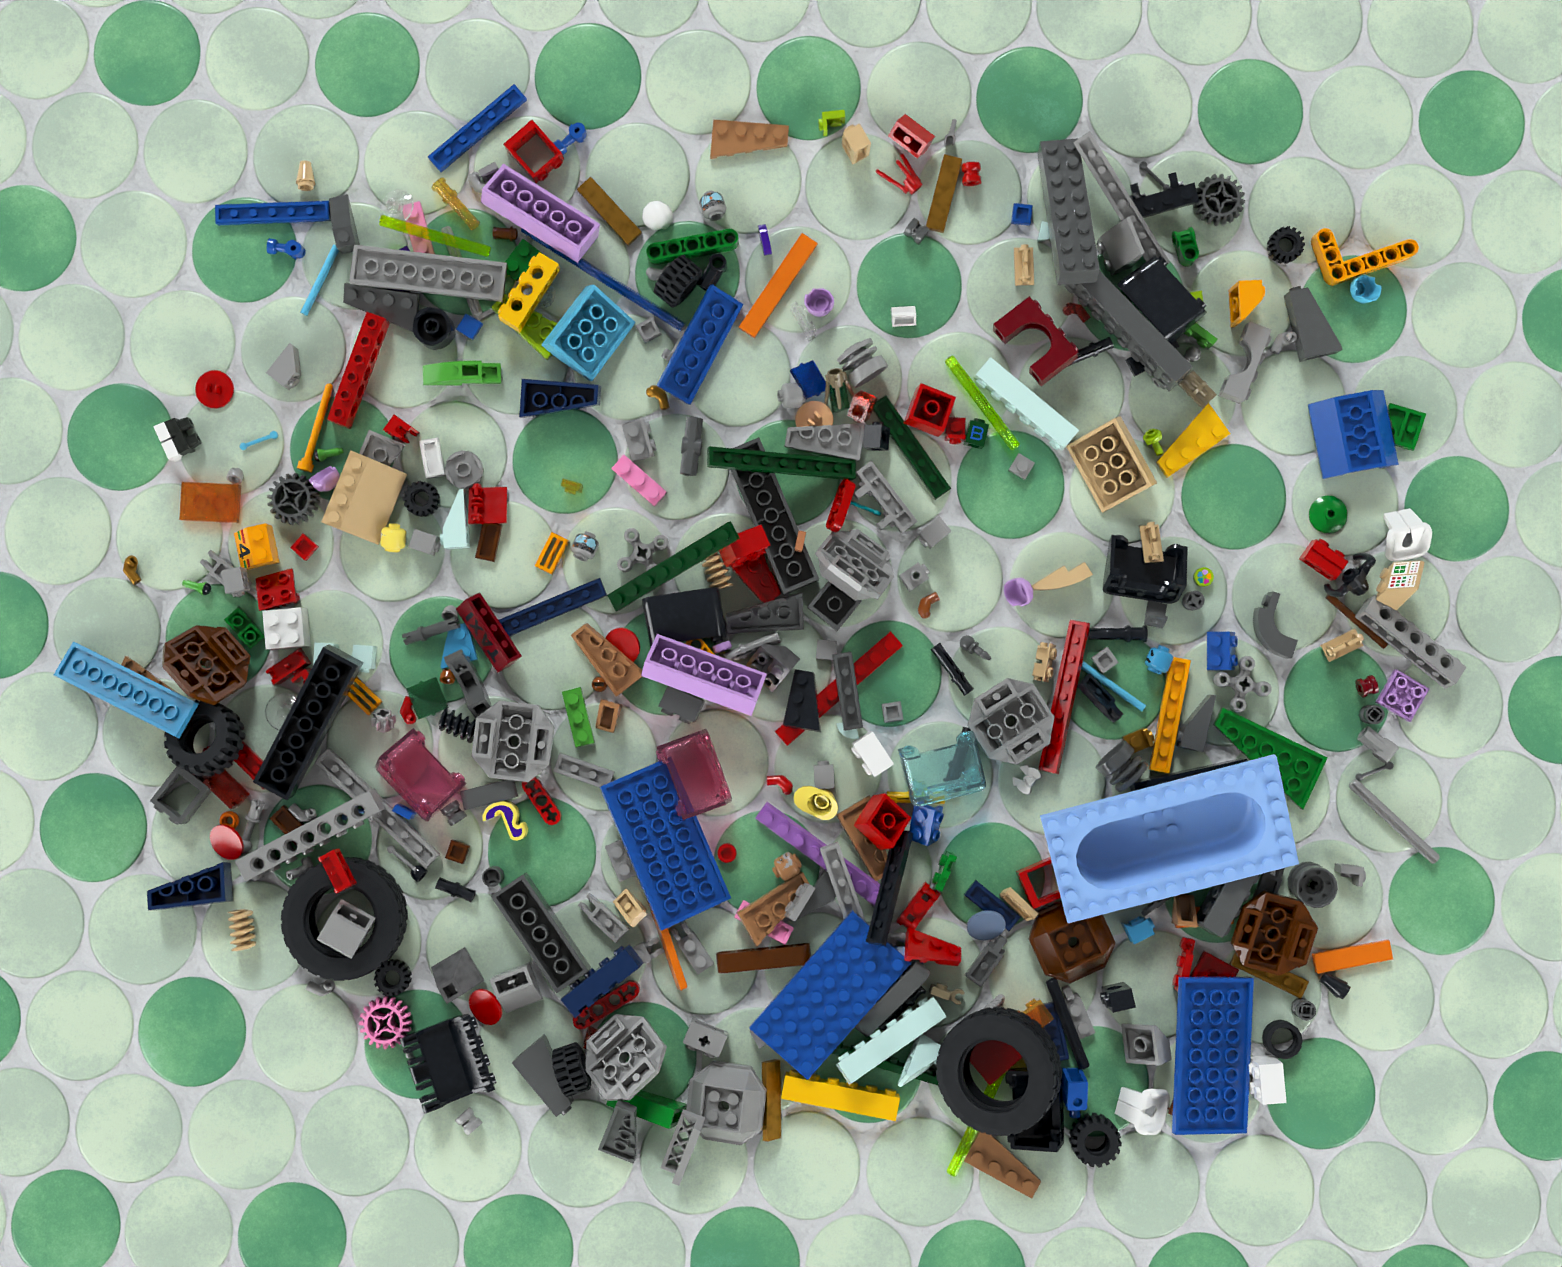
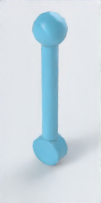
M272 431L270 435L248 443H241L239 447L241 450H245L247 447L267 439L278 438V433Z

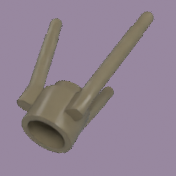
M840 368L829 370L825 375L824 404H828L831 385L832 388H835L838 409H842L839 388L843 386V383H845L854 404H858L847 379L846 372H843Z

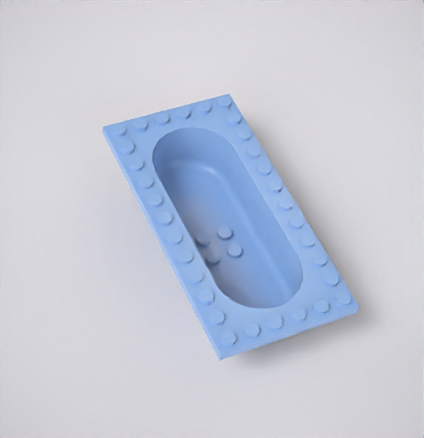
M1275 754L1040 815L1067 923L1299 864L1278 760Z

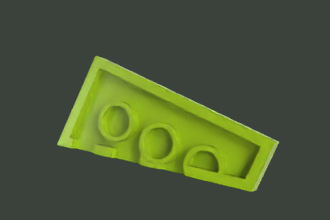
M504 294L503 302H496L492 306L494 312L498 314L503 303L506 304L508 301V295ZM516 304L513 307V310H521L522 305ZM535 311L520 333L516 332L546 360L553 356L542 346V343L557 323L553 320L550 321Z

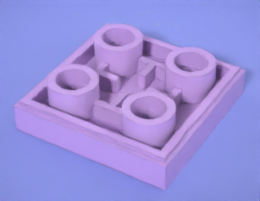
M1394 669L1375 703L1411 722L1427 695L1429 688L1399 670Z

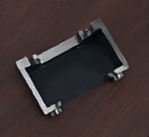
M1155 255L1117 285L1170 344H1173L1207 313L1204 309L1207 305L1200 298L1195 299L1168 270L1166 267L1168 263L1162 256L1157 258Z
M1111 535L1103 579V592L1110 595L1166 604L1176 603L1187 586L1188 547L1172 544L1166 548L1165 552L1162 551L1163 562L1144 563L1142 548L1128 546V539L1123 535Z
M718 587L650 596L642 599L650 648L657 634L679 642L703 638L711 639V642L723 641V637H726L721 595Z
M1027 1067L1010 1068L1006 1072L1005 1081L1012 1088L1013 1100L1023 1096L1027 1089L1029 1078ZM1063 1074L1060 1079L1061 1085L1057 1093L1058 1096L1047 1113L1031 1128L1015 1135L1012 1133L1007 1136L1011 1149L1058 1152L1062 1147L1065 1135Z

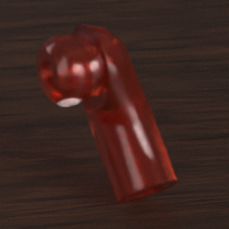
M1069 302L1062 309L1066 316L1077 314L1083 323L1091 318L1080 304Z

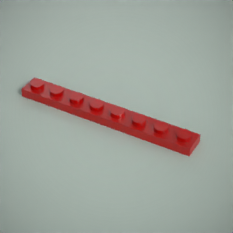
M1070 620L1051 707V712L1054 715L1050 744L1042 750L1038 770L1059 774L1090 623Z
M891 631L853 663L857 685L903 646ZM836 679L817 694L819 718L839 702ZM781 725L775 732L788 746L805 730Z

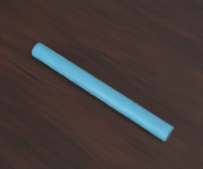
M333 244L300 312L308 316L339 252L336 245Z
M1084 661L1082 662L1081 669L1091 674L1096 680L1140 711L1145 709L1146 705Z

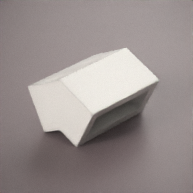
M915 306L891 307L892 327L916 325Z

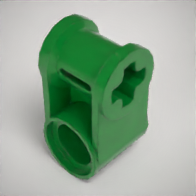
M1189 227L1185 231H1173L1172 243L1175 247L1178 261L1182 266L1189 267L1199 256L1194 229ZM1185 253H1190L1192 259L1187 258Z

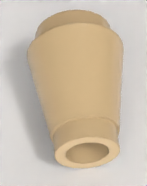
M305 160L300 161L296 179L298 189L302 191H311L313 186H315L311 162Z

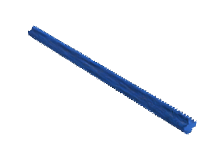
M521 228V232L526 234V236L534 239V241L542 244V246L550 249V251L558 254V256L566 259V261L574 264V266L582 269V271L590 274V276L598 279V281L654 314L660 320L662 319L668 325L670 324L676 330L678 329L680 332L683 330L686 322H681L682 320L678 319V317H673L674 315L670 314V312H665L666 310L662 309V307L659 308L660 306L657 307L654 302L651 303L652 301L649 302L646 297L643 298L644 296L637 295L635 291L629 290L624 284L621 285L616 279L613 280V277H609L608 274L605 275V272H601L600 269L595 268V266L593 267L592 264L587 263V261L585 262L584 259H580L577 263Z

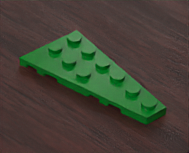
M1221 707L1213 725L1249 760L1275 754L1278 760L1284 793L1300 809L1304 810L1328 757Z

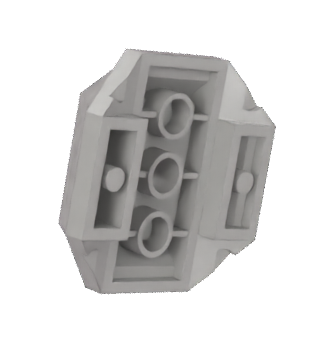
M858 529L850 530L849 532L838 531L837 533L832 531L815 553L819 560L821 576L855 601L869 598L878 600L894 578L893 569L889 562V552Z
M1006 678L974 699L968 727L988 758L1017 765L1050 744L1054 715L1034 684ZM1010 715L1015 719V723L1011 727L1006 724V718Z
M498 701L476 717L472 758L490 778L530 782L550 765L554 725L539 705ZM513 736L519 738V745L516 747L510 742Z
M615 1014L586 1041L585 1070L606 1100H631L660 1072L667 1046L646 1018Z
M714 1060L690 1079L686 1110L705 1117L700 1136L703 1139L743 1145L763 1129L767 1089L755 1074L756 1072L752 1066ZM721 1101H726L729 1104V1109H724ZM685 1118L690 1124L695 1123V1121Z

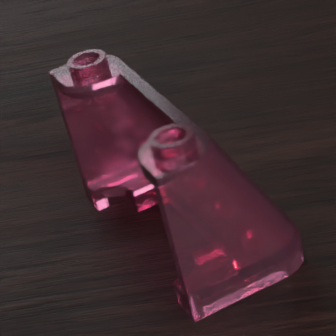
M413 728L378 758L375 768L414 811L428 822L467 783L459 772L450 773L425 747V736Z
M706 729L657 746V758L660 762L662 761L664 764H667L680 799L678 805H676V811L679 816H682L683 820L724 806L732 801L727 781L711 737Z

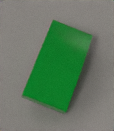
M239 606L224 619L250 649L265 637L259 627Z

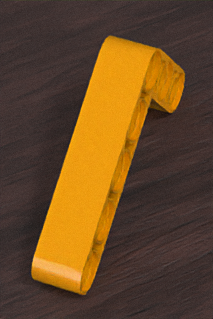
M1323 228L1311 238V245L1324 281L1331 286L1354 279L1358 275L1369 274L1406 261L1414 256L1419 249L1418 243L1415 240L1407 239L1343 262L1334 234L1330 229ZM1319 236L1325 238V243L1320 241ZM1404 247L1409 249V254L1404 251ZM1326 253L1331 255L1332 261L1326 258ZM1386 253L1391 255L1392 260L1386 257ZM1368 259L1374 262V266L1368 263ZM1350 265L1356 268V272L1351 271ZM1332 271L1338 274V279L1333 277Z

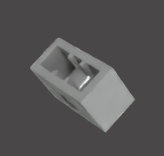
M692 1018L683 1043L690 1050L696 1051L699 1049L710 1058L715 1056L719 1058L728 1032ZM708 1036V1041L703 1043L702 1038Z

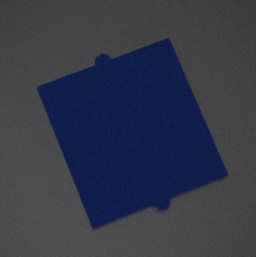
M813 360L805 364L801 363L790 370L806 399L813 396L818 397L821 393L825 392L826 381Z

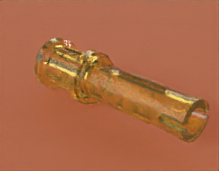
M444 177L438 179L431 189L443 198L444 204H449L470 230L476 229L480 222L457 197V192L449 187Z

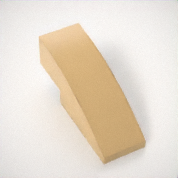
M1085 562L1070 571L1065 566H1062L1033 584L1032 588L1037 591L1059 589L1083 581L1093 574Z

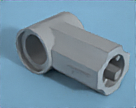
M1366 726L1357 737V740L1369 748L1377 759L1386 764L1399 749L1395 743L1387 738H1383L1369 726Z

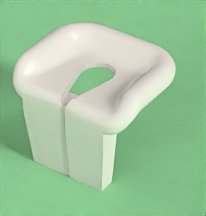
M1410 508L1384 513L1383 518L1389 528L1385 557L1389 561L1397 562L1417 558L1429 550L1432 529L1429 524L1422 522ZM1411 533L1412 543L1408 546H1402L1406 534Z
M1121 1087L1115 1114L1134 1124V1128L1138 1133L1142 1135H1156L1164 1126L1170 1102L1169 1093L1165 1089H1146L1143 1092ZM1155 1106L1152 1116L1145 1114L1147 1108Z

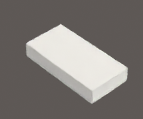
M439 438L419 441L426 479L446 476Z

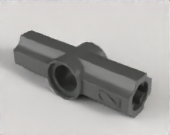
M691 416L687 417L685 436L682 438L681 445L682 460L680 474L685 476L697 475L698 458L701 455L702 418Z

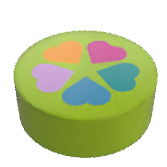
M1206 567L1197 569L1193 574L1195 584L1200 587L1210 585L1214 579L1213 572Z

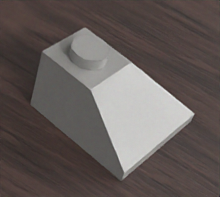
M1121 1024L1126 1063L1159 1066L1172 1060L1170 1042L1156 1025Z

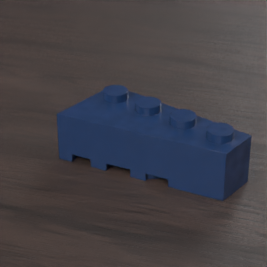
M630 944L625 948L620 946L613 952L615 956L611 959L608 957L603 959L599 963L600 967L596 970L591 968L584 974L585 978L582 981L577 979L569 985L571 989L561 998V1001L574 1018L580 1015L586 1006L589 1008L602 994H607L616 986V983H621L644 963Z

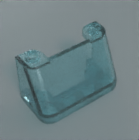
M973 730L960 733L956 738L957 744L922 753H919V750L913 746H905L898 749L904 782L912 805L924 806L980 792L986 788L985 775Z

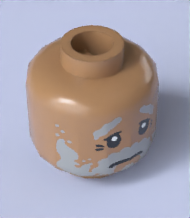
M787 852L774 860L775 867L772 870L777 878L781 877L784 881H788L800 874L802 864L796 854L792 855V853Z

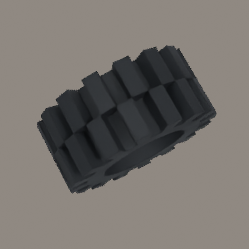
M1290 226L1286 228L1281 227L1269 237L1267 251L1270 250L1268 255L1274 257L1272 260H1279L1278 263L1284 262V264H1287L1301 255L1305 242H1302L1304 236L1300 237L1301 232H1296L1297 228L1293 227L1290 229ZM1283 238L1289 239L1292 242V250L1289 252L1282 251L1279 247V241Z
M425 481L413 482L411 486L408 485L406 487L407 491L403 493L405 494L403 501H405L404 506L407 507L409 512L420 517L429 516L428 514H433L435 509H438L437 505L440 504V495L435 487ZM419 492H426L429 497L427 504L424 506H418L415 503V496Z
M391 959L375 971L376 976H374V980H376V983L374 985L375 987L378 986L379 992L382 991L383 995L386 996L388 994L389 997L399 995L409 987L412 973L409 972V966H405V962ZM393 970L399 974L400 980L398 984L391 985L386 981L388 971Z

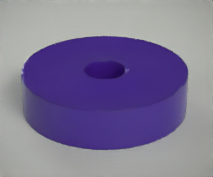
M766 224L758 225L764 256L771 255L772 251Z

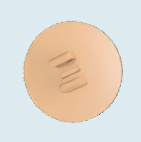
M806 402L796 413V427L833 425V414L830 408L822 402Z

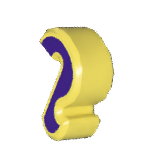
M500 801L491 804L485 809L482 815L483 821L501 815L510 839L518 841L525 838L528 833V826L526 822L518 823L520 813L518 807L513 802Z

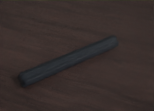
M1051 978L1046 981V985L1078 1068L1086 1069L1090 1066L1058 981L1056 978Z

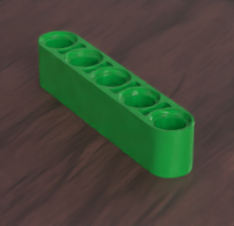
M734 229L718 230L652 243L647 247L646 254L652 264H664L672 262L681 255H685L690 259L732 251L738 247L739 237ZM728 236H732L735 238V241L727 243L725 239ZM709 240L717 242L713 247L708 246L706 243ZM691 243L698 245L695 250L688 249ZM672 247L679 248L676 254L669 252ZM655 250L661 252L658 257H652L651 253Z

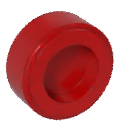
M725 843L719 847L717 855L722 862L730 863L736 858L737 851L734 845Z

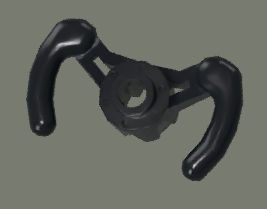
M1368 553L1354 554V560L1366 561L1358 569H1347L1342 576L1344 584L1337 590L1332 589L1330 584H1325V592L1333 597H1343L1348 591L1357 596L1366 593L1369 589L1366 576L1376 563L1373 555Z

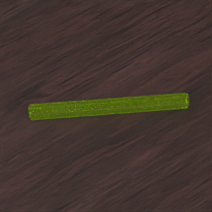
M381 215L379 225L484 257H489L491 247L393 217Z
M953 355L945 360L946 365L1010 450H1015L1019 447L1020 443L957 359Z
M1005 1073L993 1084L987 1085L984 1091L985 1095L994 1099ZM971 1126L967 1127L948 1166L947 1173L951 1176H957L978 1131L974 1130Z

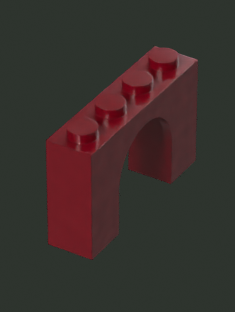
M1029 296L993 324V331L1004 344L1027 329H1037L1048 336L1051 343L1049 351L1029 368L1030 375L1042 387L1077 359L1078 348L1073 342H1069L1065 338L1066 334L1061 328H1057L1053 324L1052 317L1049 314H1044L1039 302L1032 300Z

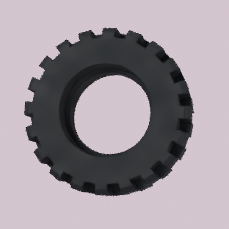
M194 700L199 705L180 738L167 732L164 733L166 738L164 748L168 749L166 754L168 758L172 759L173 764L197 776L205 775L208 777L215 775V773L220 774L225 771V767L229 769L233 765V760H237L240 756L238 754L239 751L243 750L244 744L242 740H245V733L242 730H244V725L240 722V717L220 703L212 705ZM214 722L216 726L214 742L207 750L196 754L193 747L196 733L204 725Z

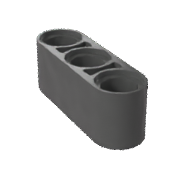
M503 780L460 791L464 810L518 797L514 780Z

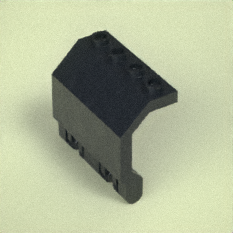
M469 1014L446 1019L399 1039L402 1047L413 1044L404 1048V1053H411L420 1048L422 1055L409 1059L407 1064L408 1066L413 1065L409 1067L414 1084H419L415 1086L416 1091L424 1090L430 1086L433 1087V1093L419 1098L420 1103H424L421 1105L424 1114L437 1110L470 1094L481 1091L488 1093L495 1090V1076L493 1072L489 1073L487 1067L490 1065L487 1054L483 1055L481 1049L484 1046L483 1040L480 1035L477 1036L475 1031L478 1028L475 1017H471Z

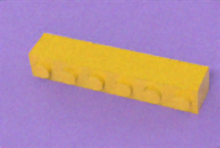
M797 1070L785 1071L781 1091V1099L896 1121L900 1102L899 1093H896V1090L885 1088V1091L878 1090L873 1085L863 1087L858 1086L857 1082L851 1084L839 1082V1079L828 1077L827 1080L820 1078V1075L813 1074L807 1080Z

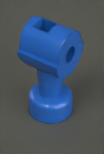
M582 123L571 124L569 134L562 141L557 139L554 142V145L563 155L567 152L566 147L575 141L578 143L584 142L587 135L584 125Z
M271 238L267 241L268 254H276L279 251L287 253L295 260L296 258H303L306 254L305 248L295 240H290L286 244L278 243L276 239Z

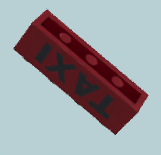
M480 592L465 599L456 608V611L497 673L508 668L522 657Z

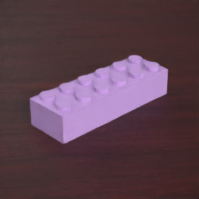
M505 164L498 169L482 188V204L577 263L598 238L600 229L598 222Z
M659 634L656 635L641 674V676L750 716H752L767 675L764 672Z

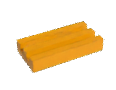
M551 532L535 566L553 575L569 540ZM556 538L557 540H556V542H555V544H554V546H553V548H552V550H551V552H550V554H549V556H548V558H547V560H546L544 566H542L541 563H542V561H543V559H544V557H545V555H546V553H547V551H548V549H549V547H550V545H551L553 539ZM562 541L563 544H562V546H561V548H560V550H559V552H558L556 558L554 559V561H553V563H552L550 569H548V566H549V564H550V562H551V560H552V558H553V556H554V554H555V552H556V550H557V548H558L560 542Z
M356 676L354 682L367 692L376 703L373 704L354 684H352L351 689L371 708L368 709L350 690L347 696L367 715H370L383 701Z

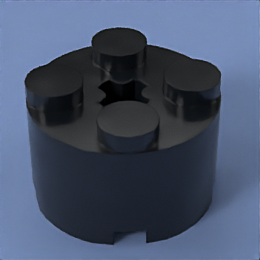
M426 307L420 310L414 317L413 333L427 348L432 350L445 348L456 335L453 321L442 309Z

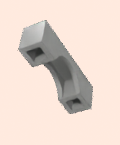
M1253 322L1245 325L1238 342L1245 350L1247 356L1245 369L1242 373L1227 376L1224 379L1218 396L1238 404L1248 400L1251 394V389H1249L1251 382L1254 383L1258 375L1256 369L1258 364L1261 365L1265 354H1263L1264 348L1268 347L1272 338L1269 336L1271 329Z

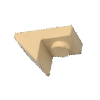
M627 888L613 901L625 920L633 928L647 915V908Z

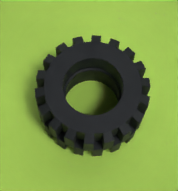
M681 255L673 260L660 275L655 284L654 293L670 307H676L694 290L701 278L702 270L685 255Z
M574 1042L554 1049L552 1051V1065L562 1093L566 1097H570L590 1090L591 1078L585 1070L586 1056L581 1046Z
M1086 1113L1084 1118H1077V1124L1075 1122L1072 1124L1073 1130L1070 1129L1069 1131L1071 1148L1078 1159L1085 1165L1088 1163L1090 1167L1097 1165L1100 1168L1105 1163L1107 1166L1110 1164L1109 1160L1115 1161V1154L1120 1153L1118 1148L1122 1146V1142L1119 1139L1121 1138L1120 1133L1112 1121L1104 1115L1092 1113L1090 1116ZM1093 1131L1104 1132L1105 1140L1099 1148L1089 1149L1085 1146V1139L1088 1134Z

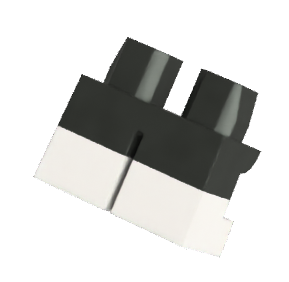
M188 417L182 419L172 418L153 426L160 442H162L161 445L167 458L171 461L176 462L182 459V456L195 452L194 448L202 443L198 434L194 433L188 436L186 431L194 428L192 420Z

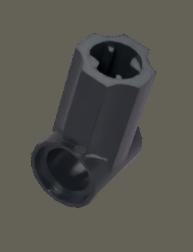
M718 253L710 257L709 264L697 283V286L707 291L709 285L716 286L722 274L727 270V262L722 254ZM717 260L723 261V265L720 268H715L713 264Z

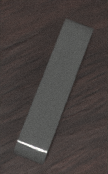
M912 959L908 968L854 1028L865 1037L870 1036L928 979L930 970L917 959Z

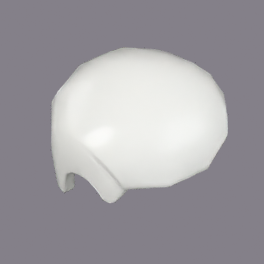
M652 201L643 209L642 219L648 228L657 231L659 229H667L673 221V213L671 208L665 203Z

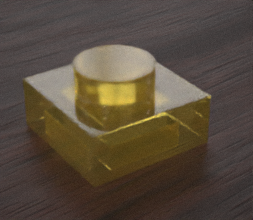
M562 479L561 487L565 489L564 492L576 495V492H582L583 485L581 483Z

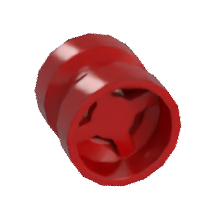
M966 162L962 164V172L964 173L962 184L964 186L981 184V176L978 173L981 170L979 162Z

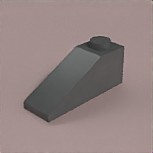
M346 194L329 198L332 230L336 247L342 254L353 252L354 245H360L349 196Z
M1207 695L1181 726L1180 731H1177L1176 746L1204 752L1216 695Z
M824 870L813 885L816 889L796 920L835 899L836 894L828 871Z

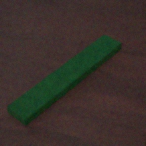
M885 395L872 404L870 408L880 422H883L884 426L890 428L891 438L933 498L936 500L948 492L951 487L912 431L904 424V420L889 398Z

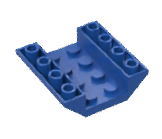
M1384 390L1364 391L1308 404L1323 479L1363 470L1399 465Z

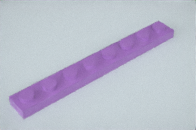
M766 802L755 819L827 871L820 848L826 846V844L769 802ZM844 858L855 892L875 906L880 884Z

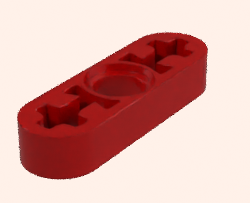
M844 479L840 483L826 522V528L835 533L843 526L855 490V483L848 479Z
M537 777L531 780L536 782L534 784L536 790L539 788L542 790L534 796L531 795L534 790L526 786L528 782H522L523 790L543 820L548 825L557 824L562 817L561 811ZM539 795H545L547 798V803L544 806H540L536 801ZM551 804L552 807L549 808V810L552 813H557V816L555 817L556 821H554L553 819L549 820V812L547 810L543 812L542 809L548 807Z

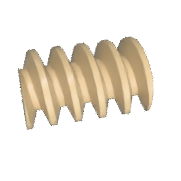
M718 552L705 559L706 561L702 564V567H708L704 573L711 575L706 579L707 582H713L709 588L718 587L720 590L732 586L733 583H727L731 576H725L724 574L729 569L722 568L724 562L720 561L721 556Z
M240 909L227 912L234 915L228 918V921L234 922L233 925L229 926V929L235 930L230 936L236 937L230 944L237 946L231 949V951L246 950L255 946L256 942L251 941V939L256 936L254 933H249L255 929L254 926L249 925L254 922V919L248 917L253 914V911Z

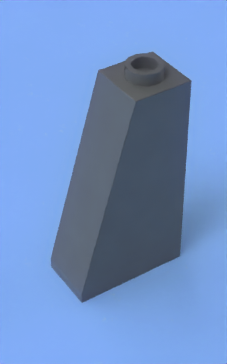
M1301 286L1290 288L1289 292L1284 295L1292 332L1297 334L1295 345L1299 362L1336 354L1343 350L1309 288L1301 289Z
M543 1034L517 1056L512 1064L557 1117L560 1114L565 1115L571 1110L572 1107L570 1105L574 1099L572 1096L566 1097L559 1088L552 1065L553 1050L546 1035Z

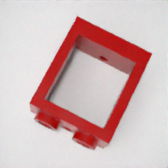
M530 120L503 144L507 152L535 183L544 181L548 177V173L553 169L559 168L564 160L561 151L533 120ZM537 135L555 156L534 173L516 151Z
M1050 857L1016 871L1030 906L1033 909L1061 898L1059 890L1037 898L1027 875L1032 871L1051 864Z

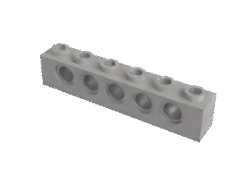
M1376 594L1365 600L1355 615L1359 621L1444 689L1458 682L1466 669V666L1459 659L1453 657L1444 647L1434 642L1429 635L1419 630L1414 623L1404 618L1399 611L1377 601Z

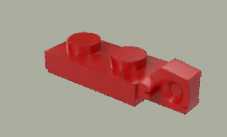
M1182 937L1179 945L1182 953L1177 958L1178 972L1174 975L1172 981L1176 991H1178L1179 977L1190 976L1193 962V950L1196 940Z

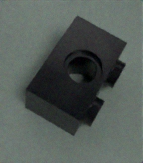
M1125 982L1101 987V1002L1113 1013L1136 1008L1132 988Z

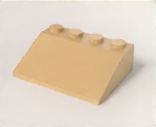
M1121 416L1112 419L1066 446L1102 513L1157 484Z
M350 450L321 522L379 545L381 530L388 524L408 474Z

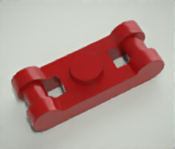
M924 882L899 915L896 923L904 925L907 930L908 928L915 930L941 893L937 890L934 891L927 882ZM923 894L929 896V899L927 901L921 898ZM909 913L915 917L912 922L907 919Z

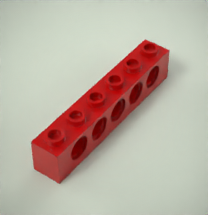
M366 312L327 420L348 429L352 428L390 324L384 317Z

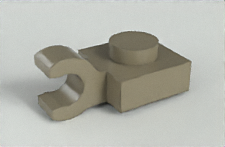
M938 982L936 985H930L929 993L931 995L948 1001L951 1000L955 1004L961 1005V1001L955 999V996L959 993L964 995L965 992L962 989L950 991L947 989L948 986Z

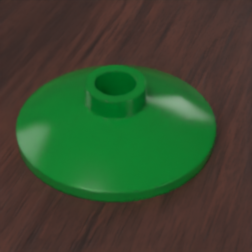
M1329 495L1322 496L1316 499L1310 506L1309 520L1317 531L1326 534L1334 533L1345 525L1347 509L1339 498ZM1329 510L1333 512L1332 517L1328 516Z

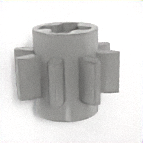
M379 709L376 713H373V718H371L372 726H376V731L388 732L391 728H394L396 715H391V710Z

